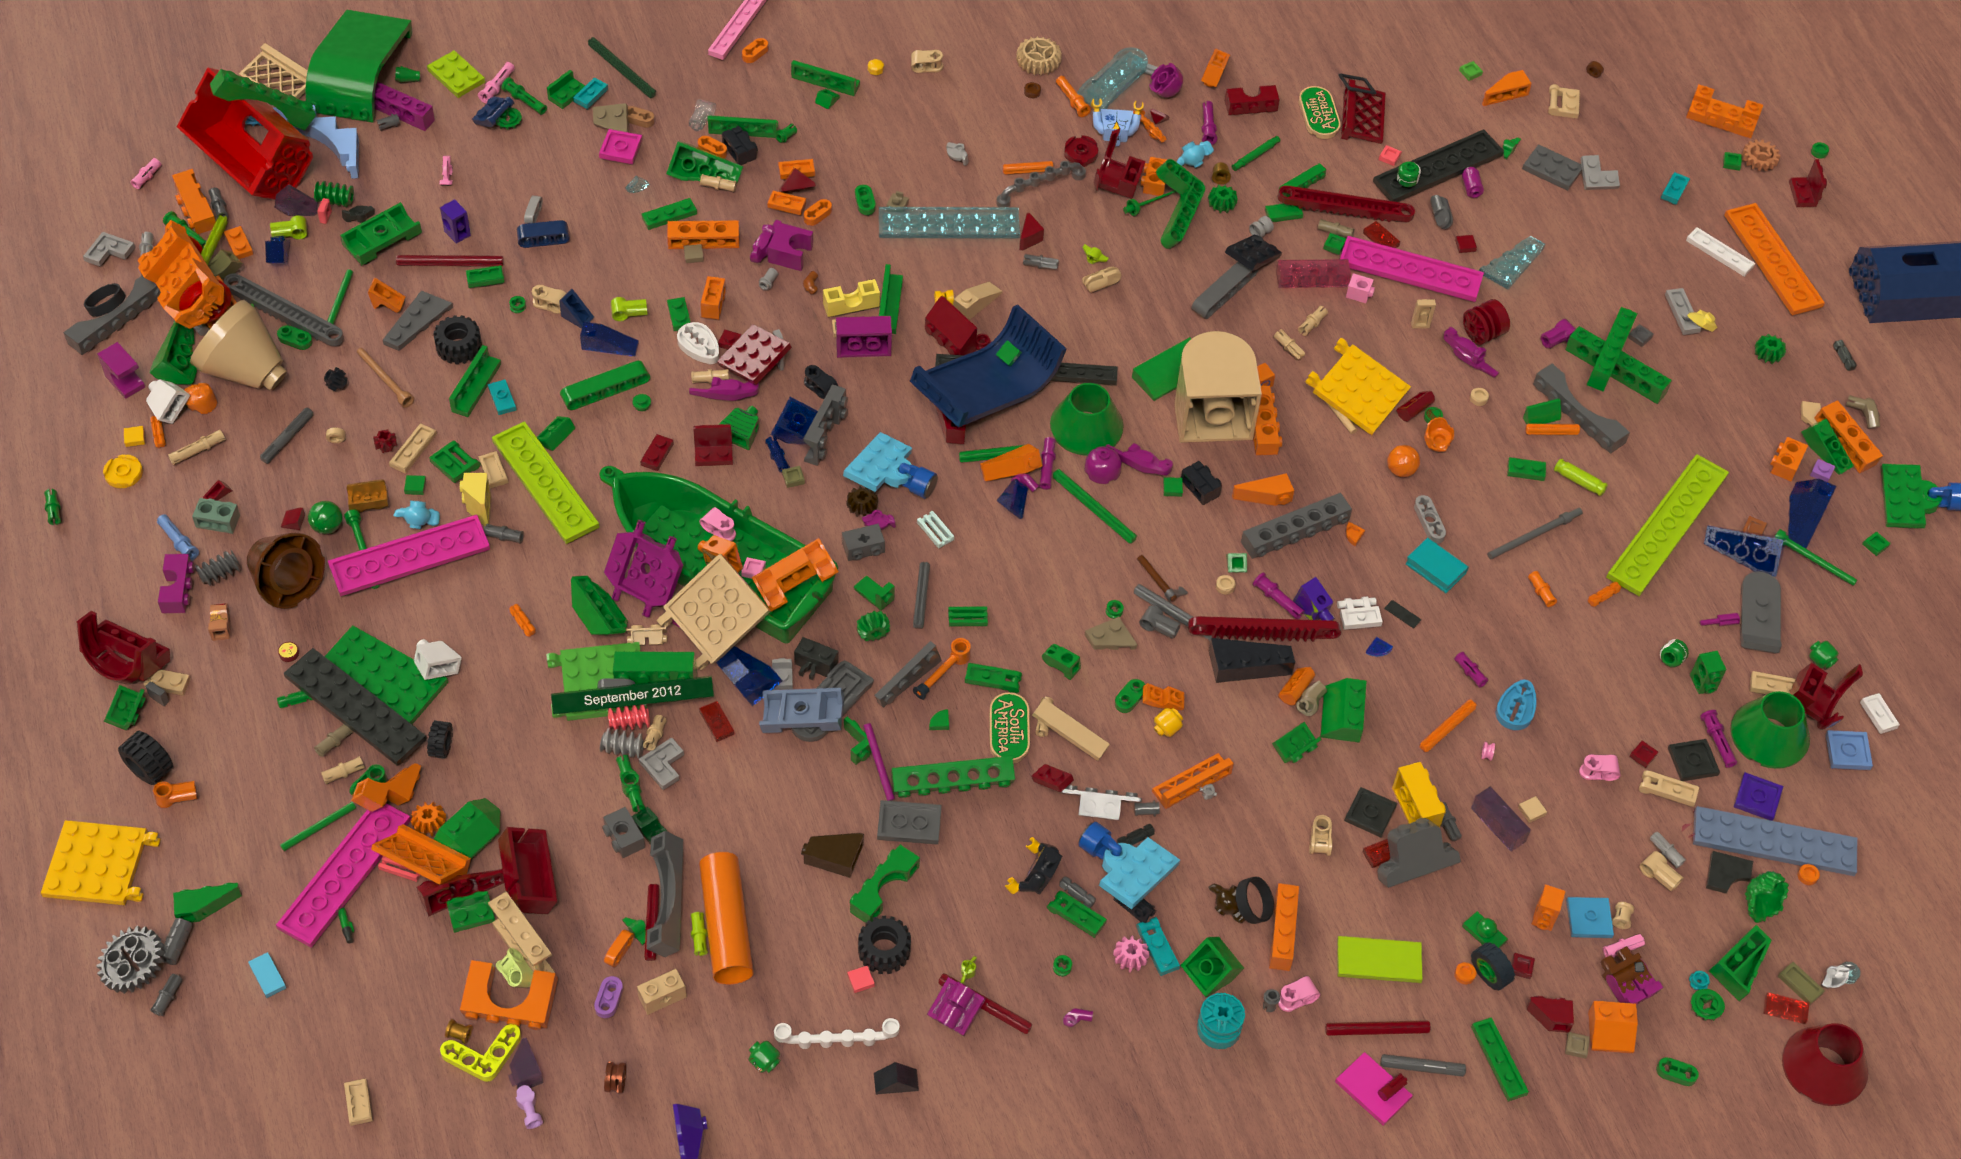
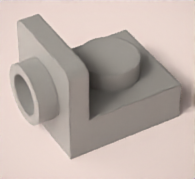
M779 658L772 660L773 690L793 689L792 659Z

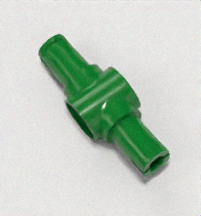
M623 755L624 761L619 756L616 762L620 770L619 776L622 791L629 798L632 811L638 812V806L641 811L645 808L641 797L642 791L639 775L632 769L628 755Z

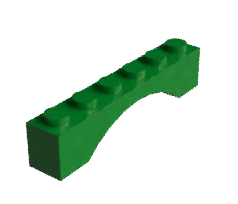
M220 69L210 83L214 96L227 101L252 99L266 102L280 110L292 126L302 130H306L316 116L310 102L299 100L293 95L284 94L277 89H271L262 83H256L247 77L236 75L232 71Z
M1623 307L1620 308L1587 382V386L1604 392L1638 313Z

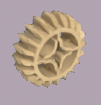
M1037 36L1036 38L1030 37L1029 40L1025 39L1024 42L1020 43L1016 59L1019 67H1022V71L1027 70L1028 74H1040L1041 76L1043 73L1048 75L1049 72L1053 73L1055 69H1058L1062 53L1055 41L1051 42L1050 38H1038Z

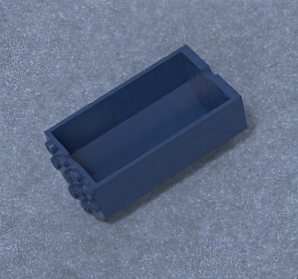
M1961 241L1859 247L1857 254L1854 256L1853 263L1849 267V275L1852 276L1854 288L1858 293L1860 292L1859 301L1863 305L1864 315L1867 316L1869 323L1961 318Z

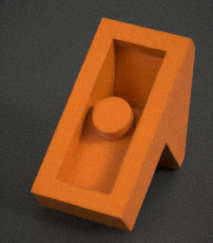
M377 278L373 279L367 292L374 309L383 304L396 313L400 311L406 297Z

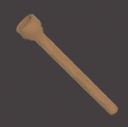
M359 348L357 354L397 395L399 404L404 408L411 406L414 402V397L411 393L403 391L363 348Z

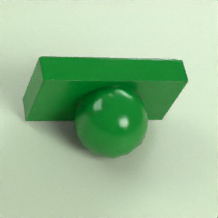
M1478 911L1463 923L1462 927L1482 945L1490 942L1501 948L1508 941V938L1497 929L1495 921L1490 918H1484Z

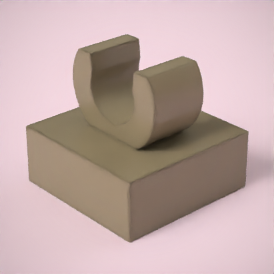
M896 191V194L893 193L886 204V210L903 214L909 204V198L904 197L903 192Z

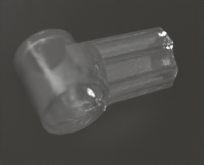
M699 98L695 105V111L688 121L689 126L695 131L702 130L708 121V115L714 116L716 103Z

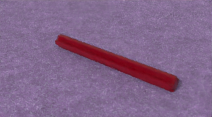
M397 255L396 264L398 266H503L504 259L503 256Z

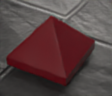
M1153 108L1150 110L1155 125L1170 118L1168 115Z

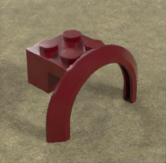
M1120 128L1111 133L1100 170L1097 168L1093 184L1097 192L1102 188L1133 199L1146 161L1129 156L1127 164L1111 159L1120 133Z
M1811 662L1798 673L1789 694L1795 696L1802 703L1805 713L1817 721V727L1820 730L1832 727L1844 718L1843 715L1838 716V712L1833 716L1831 714L1846 690L1863 676L1861 664H1858L1849 671L1833 689L1824 683L1828 673Z

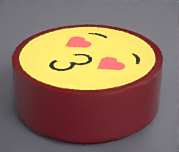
M293 642L281 644L278 648L280 659L285 662L296 660L299 656L298 646Z

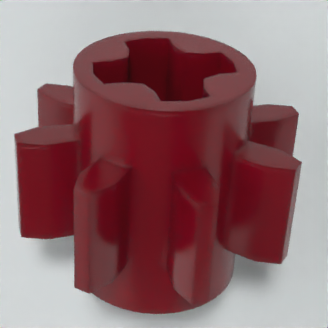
M388 429L378 431L377 436H373L375 449H380L382 453L392 452L394 446H397L395 433L391 434Z

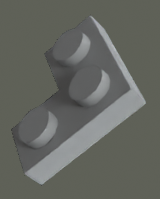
M1599 155L1582 156L1580 158L1585 190L1618 189L1620 187L1618 170L1601 171Z
M102 232L83 258L84 261L97 266H101L110 254L126 260L134 250L135 245L134 242Z
M670 738L653 751L639 758V763L661 789L664 790L680 780L679 775L670 764L682 757L684 751L673 738Z

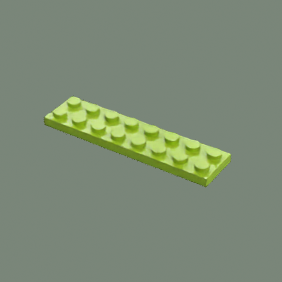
M525 421L492 437L494 445L565 544L600 528L599 522Z

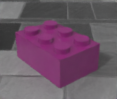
M891 316L836 317L837 358L891 356Z

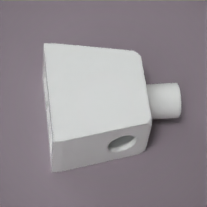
M161 379L153 381L149 384L151 392L146 402L159 421L173 424L190 394L172 382Z
M422 639L417 643L414 662L426 680L458 674L462 657L442 641L428 643L427 640Z

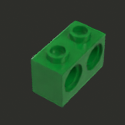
M1718 651L1699 654L1690 677L1698 694H1711L1717 691L1727 669Z

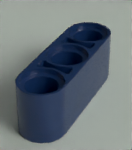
M563 220L521 224L517 227L518 245L523 248L565 244L570 239L568 224Z

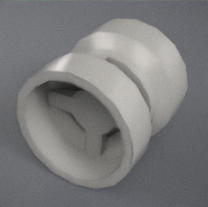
M1267 216L1259 218L1258 222L1256 221L1249 225L1250 233L1264 237L1265 233L1268 234L1274 229L1273 222Z

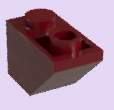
M1530 997L1526 1006L1527 1011L1548 1031L1564 1033L1571 1031L1574 1025L1573 1001L1566 1000L1565 998Z

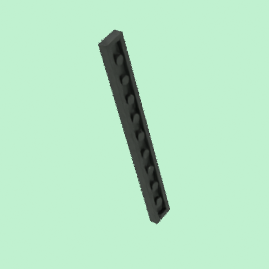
M936 354L935 367L963 355ZM1061 362L1051 381L1117 385L1118 366Z

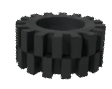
M437 720L432 722L428 734L429 739H427L428 756L447 758L451 748V738L453 737L451 722Z

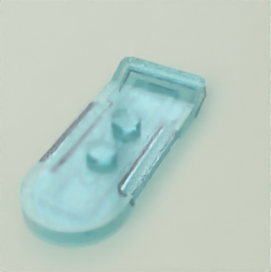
M1133 47L1120 50L1110 62L1081 86L1077 94L1082 95L1085 103L1090 106L1093 99L1094 104L1099 105V99L1101 98L1102 105L1099 111L1107 109L1121 93L1146 71L1148 66L1147 55L1142 50Z

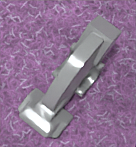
M948 142L946 146L948 156L953 160H962L963 165H967L969 161L964 144Z

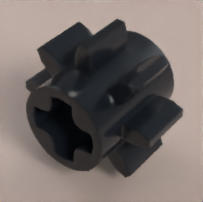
M337 367L334 370L329 369L324 376L325 386L335 392L337 388L343 389L347 383L346 373Z

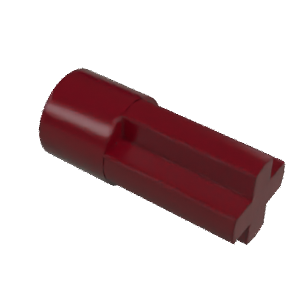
M1399 1073L1378 1091L1379 1097L1383 1101L1389 1100L1408 1084L1407 1078L1402 1073Z

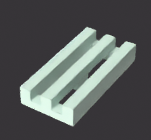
M933 511L929 515L925 514L922 519H917V524L938 549L954 540V535ZM926 522L931 526V528H932L933 531L936 533V535H938V536L941 538L942 542L935 536V534H934V533L930 530V528L925 524Z

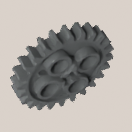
M136 926L134 930L128 927L127 933L120 930V936L116 937L113 935L114 941L112 943L107 941L108 948L101 949L104 956L98 957V960L102 963L96 965L100 970L97 975L101 977L100 981L110 990L113 989L116 993L121 991L124 994L129 990L133 993L136 986L140 990L142 989L143 982L150 984L149 977L156 978L154 971L161 970L158 963L164 962V959L160 957L165 954V951L162 950L164 944L154 931L146 927L141 929L139 926ZM123 948L125 949V951H126L127 953L130 954V955H129L130 958H131V959L133 960V962H135V963L137 964V966L140 968L139 971L137 970L136 967H134V966L132 965V964H133L132 961L124 954V952L122 951Z

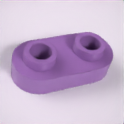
M610 976L601 983L594 1004L595 1012L601 1018H609L617 1010L623 992L622 982L619 978ZM610 988H615V989H616V990L613 991V992H610V991H609ZM603 1007H609L606 1011L602 1010Z

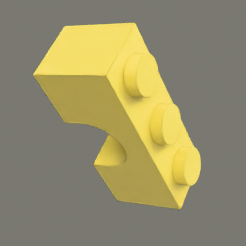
M875 279L858 282V288L850 294H843L841 286L824 289L823 305L828 317L880 306V291Z

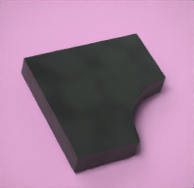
M1712 851L1706 888L1727 893L1733 883L1739 881L1749 882L1752 875L1753 861Z

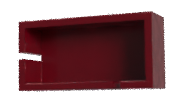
M507 827L498 839L505 891L508 892V895L522 913L549 914L557 903L546 830L528 828L525 833V828Z

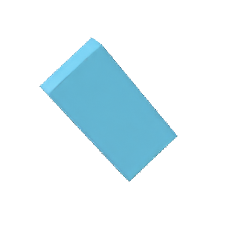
M268 952L248 962L266 998L286 989Z

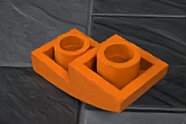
M1147 683L1143 686V703L1157 708H1174L1182 711L1184 709V692L1170 686L1162 689Z

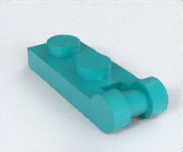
M1157 917L1151 918L1149 922L1136 924L1137 931L1143 943L1147 944V951H1149V955L1159 975L1163 976L1179 970L1180 964L1160 927ZM1153 930L1154 934L1149 935L1147 931Z

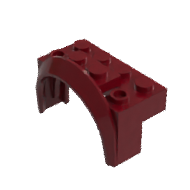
M94 611L88 612L76 621L80 652L88 664L105 678L124 684L132 683L137 679L145 681L170 662L169 648L156 643L155 639L145 638L106 619L98 625L97 613ZM104 650H107V652L97 658ZM113 651H116V652H118L119 654H123V655H125V656H127V657L133 659L134 662H130V661H127V660L121 658L120 656H118L117 654H115Z

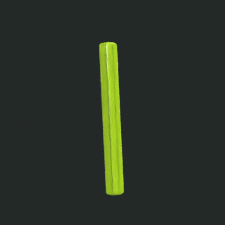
M220 215L217 218L201 252V256L207 265L228 223L226 216Z

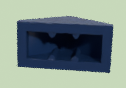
M570 289L559 300L561 317L579 328H584L594 318L593 314L573 289Z

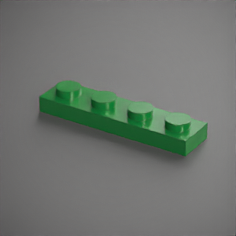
M1492 1017L1473 1023L1471 1028L1507 1101L1527 1096L1529 1091Z

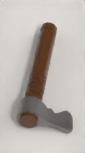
M1140 555L1137 558L1170 602L1175 601L1179 596L1188 594L1183 587L1179 586L1178 590L1170 588L1144 555Z

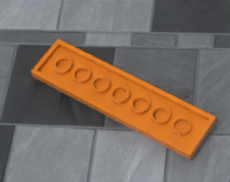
M1756 203L1725 211V218L1792 316L1824 306L1825 302Z

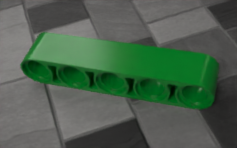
M638 360L566 386L560 391V396L567 409L576 410L643 385L650 380V374L643 362Z

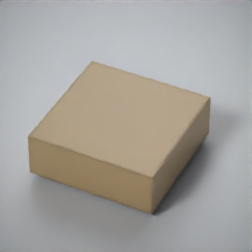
M1536 796L1518 806L1529 823L1547 814L1546 809Z

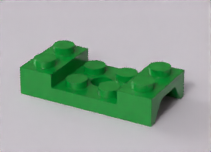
M400 202L344 232L340 237L342 245L361 265H364L377 258L376 252L403 237L408 241L422 233L420 222H414L407 215L403 204Z

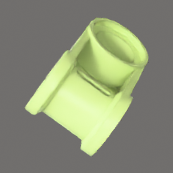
M509 948L507 955L502 960L497 961L496 968L502 973L510 986L530 987L534 972L519 951Z

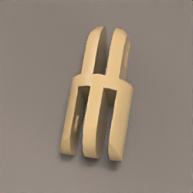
M1114 266L1108 267L1083 277L1082 282L1089 292L1093 293L1117 283L1121 278V272Z

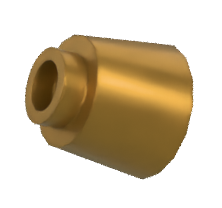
M1223 162L1215 164L1212 173L1213 182L1219 185L1228 183L1231 179L1228 165Z

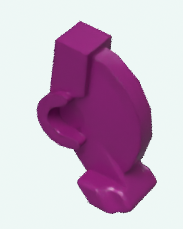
M874 510L872 514L862 517L864 526L879 524L881 530L889 525L893 528L896 527L894 517L890 514H882L880 510Z

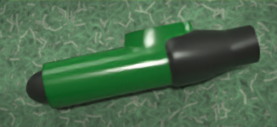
M342 907L338 911L343 935L347 944L354 942V928L352 922L348 920L346 909Z

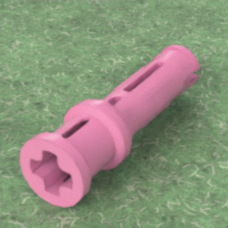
M506 62L493 80L488 81L485 84V88L478 93V97L482 102L487 103L490 98L500 92V86L515 69L512 63Z

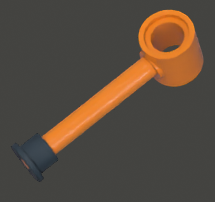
M957 638L951 643L950 657L924 683L913 688V692L918 698L924 700L926 694L930 691L929 688L954 663L963 665L970 660L971 645L969 641L964 638Z

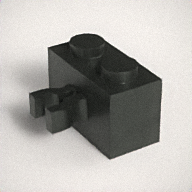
M802 637L794 651V663L801 667L799 675L803 677L804 673L810 670L809 679L812 681L815 678V673L827 677V674L839 664L838 650Z

